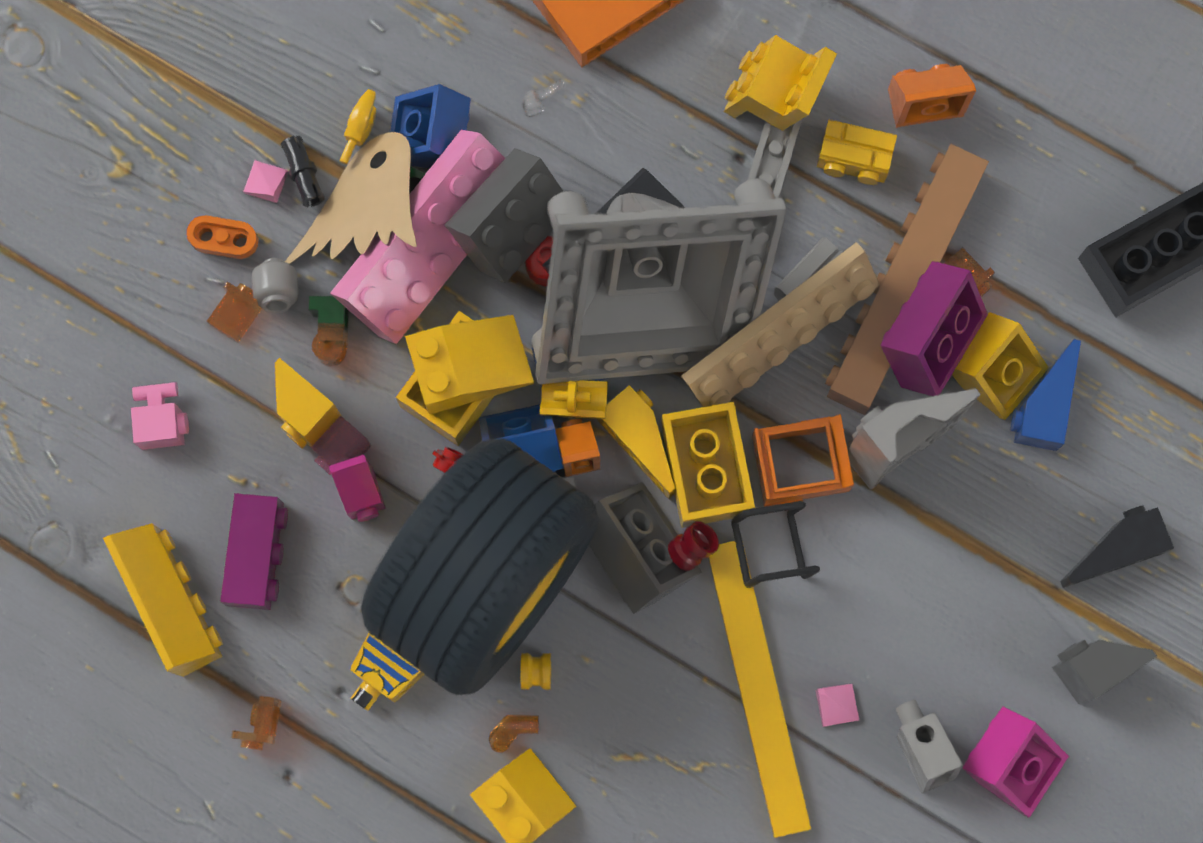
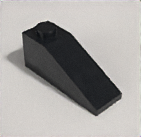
M1144 505L1123 512L1124 519L1114 524L1060 581L1062 587L1065 588L1165 554L1174 549L1158 507L1146 511Z

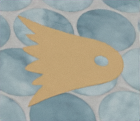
M396 132L381 134L371 139L354 155L319 215L285 262L292 263L314 245L312 256H315L330 240V257L334 259L345 249L353 237L357 251L360 254H364L376 232H378L380 240L385 245L388 244L391 232L393 231L402 241L417 247L410 212L409 179L411 149L406 137ZM379 152H386L387 158L385 162L378 168H371L372 158Z

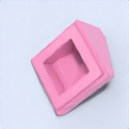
M255 160L243 191L244 194L277 203L288 170Z
M852 684L815 690L823 727L859 721Z

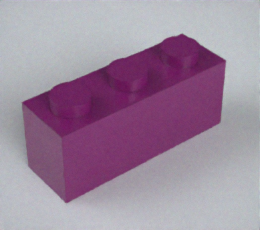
M234 493L220 602L228 607L271 610L272 601H277L279 580L275 579L276 565L282 564L284 546L282 543H279L281 529H286L288 522V508L284 507V503L278 497Z

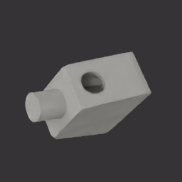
M911 700L898 706L895 710L903 726L899 729L897 739L921 793L923 794L955 780L963 765L936 714L931 713L923 716L916 700ZM917 737H924L929 743H922Z

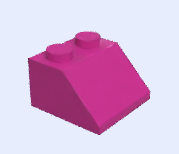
M1002 706L996 717L990 722L987 731L975 749L970 752L962 769L985 789L1024 816L1030 818L1069 756L1036 722Z

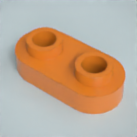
M203 215L193 219L187 227L188 241L195 250L201 253L245 259L253 255L258 248L259 240L255 230L250 224L243 221ZM204 233H213L212 238L210 240H201L202 235ZM239 238H246L247 242L244 246H236V241Z

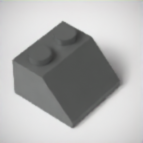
M1084 639L1058 654L1057 656L1061 661L1052 668L1076 702L1081 704L1099 698L1153 660L1157 655L1151 649L1104 640H1097L1087 644Z

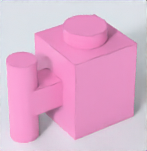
M177 383L133 387L132 395L134 401L147 400L148 406L131 408L133 443L141 450L185 445L184 434L189 433L186 412L182 413V410L175 403L165 404V398L178 396Z

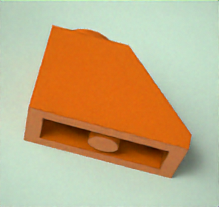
M572 419L561 423L562 428L555 429L565 477L600 470V453L591 421L583 423L582 419Z

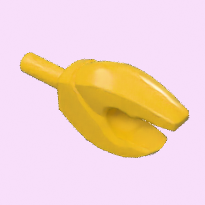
M366 90L350 114L344 137L348 142L339 160L343 164H348L355 146H362L371 133L376 116V107L373 106L376 92L373 90Z

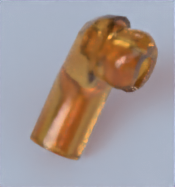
M539 715L504 716L490 732L489 743L491 748L495 752L502 753L509 749L519 734H539Z

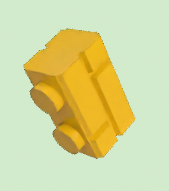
M828 119L817 168L823 169L825 174L832 177H843L844 174L856 176L859 182L866 185H877L878 182L885 183L897 135Z

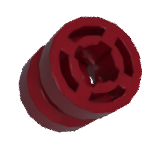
M702 521L692 523L685 529L684 534L677 535L668 544V552L672 561L679 568L689 571L701 564L703 558L710 557L719 548V540L716 533L708 524Z

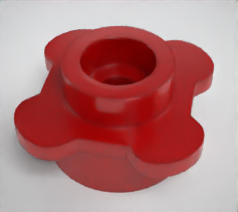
M445 446L444 450L438 449L433 451L432 454L436 458L432 465L446 473L463 454Z

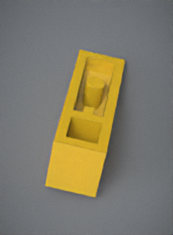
M629 385L607 404L606 419H597V421L661 492L670 499L674 495L675 486L654 411L651 409L654 404L641 389L636 392Z

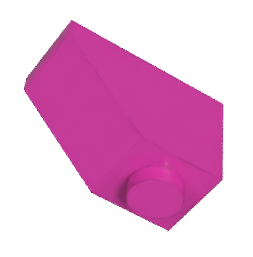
M365 455L329 466L345 511L351 520L355 518L358 519V522L371 520L379 516L378 511L386 509L374 469Z

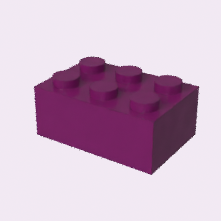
M932 261L926 272L920 276L917 286L908 301L902 305L899 316L891 329L884 334L880 346L901 388L929 396L940 395L987 317L988 312L970 270Z

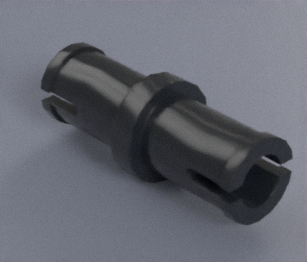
M294 136L286 138L281 142V147L290 166L289 176L297 184L304 207L310 206L309 201L311 207L317 206L325 200V197L315 176L317 173L314 162L309 160L301 136H297L296 141Z

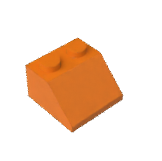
M939 64L930 70L916 72L915 69H906L892 76L888 92L895 126L902 127L964 117L976 92V88L962 65L950 67L949 64Z

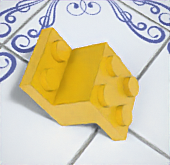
M777 35L765 43L761 41L753 52L748 51L739 65L742 73L738 81L734 80L726 92L725 99L728 100V103L723 112L736 118L745 111H748L782 131L809 115L837 53L824 47L815 54H808Z

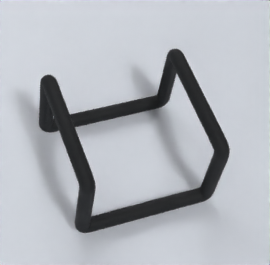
M804 501L747 509L732 519V530L743 582L746 588H752L764 581L801 576L803 579H807L820 571L819 566L805 567L794 514L806 507ZM787 511L798 568L761 574L750 579L739 522L749 516Z

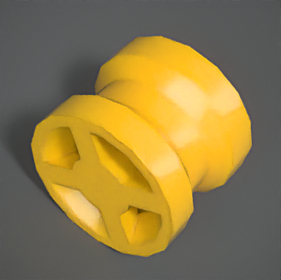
M521 653V690H529L532 686H540L543 690H551V653H543L540 657H532L529 653Z

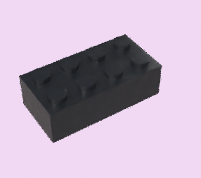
M1203 182L1090 244L1079 256L1078 260L1115 318L1203 269Z

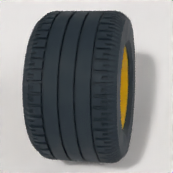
M501 438L484 440L476 444L459 458L433 486L387 549L362 599L361 612L365 628L372 636L383 642V644L398 655H401L402 658L437 682L446 691L455 695L473 694L479 691L519 648L576 568L590 544L599 523L595 503L586 494L577 490L576 487L562 477H559V475L511 441Z

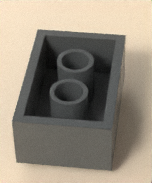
M514 148L450 218L445 227L480 272L506 283L553 231L548 213V204L554 196L564 191L541 158Z

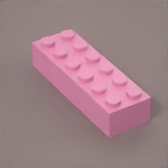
M461 130L410 193L411 220L417 247L405 243L393 231L391 232L388 244L385 245L377 234L365 253L359 256L330 294L378 337L397 344L467 256L445 227V224L502 163L505 157L481 133Z

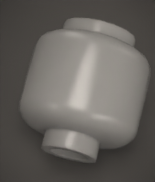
M269 258L258 265L252 271L254 302L262 307L264 311L270 313H281L289 310L299 297L298 274L294 266L279 258Z

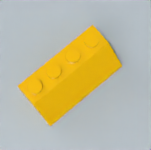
M151 523L104 537L103 540L166 670L184 677L223 657L218 648L223 645L222 639L213 625L208 627L203 617V614L207 613V609L198 593L192 595L187 582L191 581V576L182 561L176 562L171 552L176 546L169 532L166 529L161 531L160 528Z

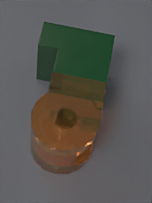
M309 296V311L313 317H318V334L313 339L312 350L322 364L336 366L345 359L347 353L349 310L333 296Z

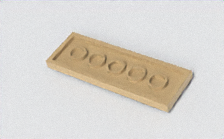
M857 242L681 375L701 406L707 407L729 403L731 398L744 388L753 386L760 376L770 368L782 364L788 355L799 346L812 341L820 330L828 324L841 319L845 312L854 304L870 297L875 288L880 284L864 249Z

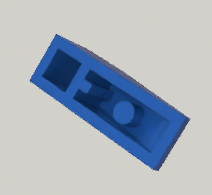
M1074 339L1065 348L1020 409L1014 411L1010 430L1015 432L1014 443L1057 451L1064 445L1081 340Z

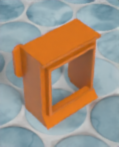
M841 414L833 417L804 420L799 423L760 429L754 428L752 440L764 507L803 501V499L847 493L854 486ZM826 432L835 480L778 488L769 440Z

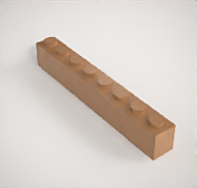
M950 144L945 155L938 152L930 168V172L935 173L931 184L923 183L915 199L921 205L916 215L911 212L908 213L900 231L906 233L901 245L894 242L885 260L891 266L886 275L879 272L877 276L880 285L873 292L877 295L871 306L864 303L855 321L861 327L856 336L848 335L840 352L846 358L841 368L836 365L833 366L825 382L826 385L831 387L827 398L866 415L890 367L880 346L883 336L891 329L899 316L902 305L912 295L920 276L926 272L932 261L941 262L989 161L953 144Z

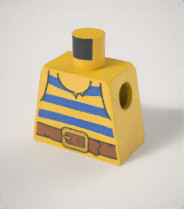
M368 632L350 669L363 681L350 699L367 711H369L381 693L395 703L425 674Z

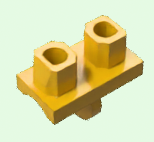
M570 380L569 382L542 384L540 415L606 419L608 382Z

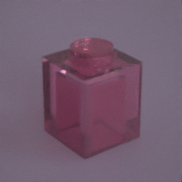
M340 415L311 448L318 456L314 462L327 474L331 475L330 465L364 455L371 447V444L365 436Z

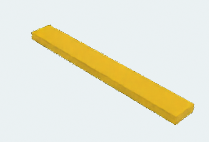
M735 541L719 544L718 550L708 559L773 836L776 838L811 830L754 587L746 588L744 585Z

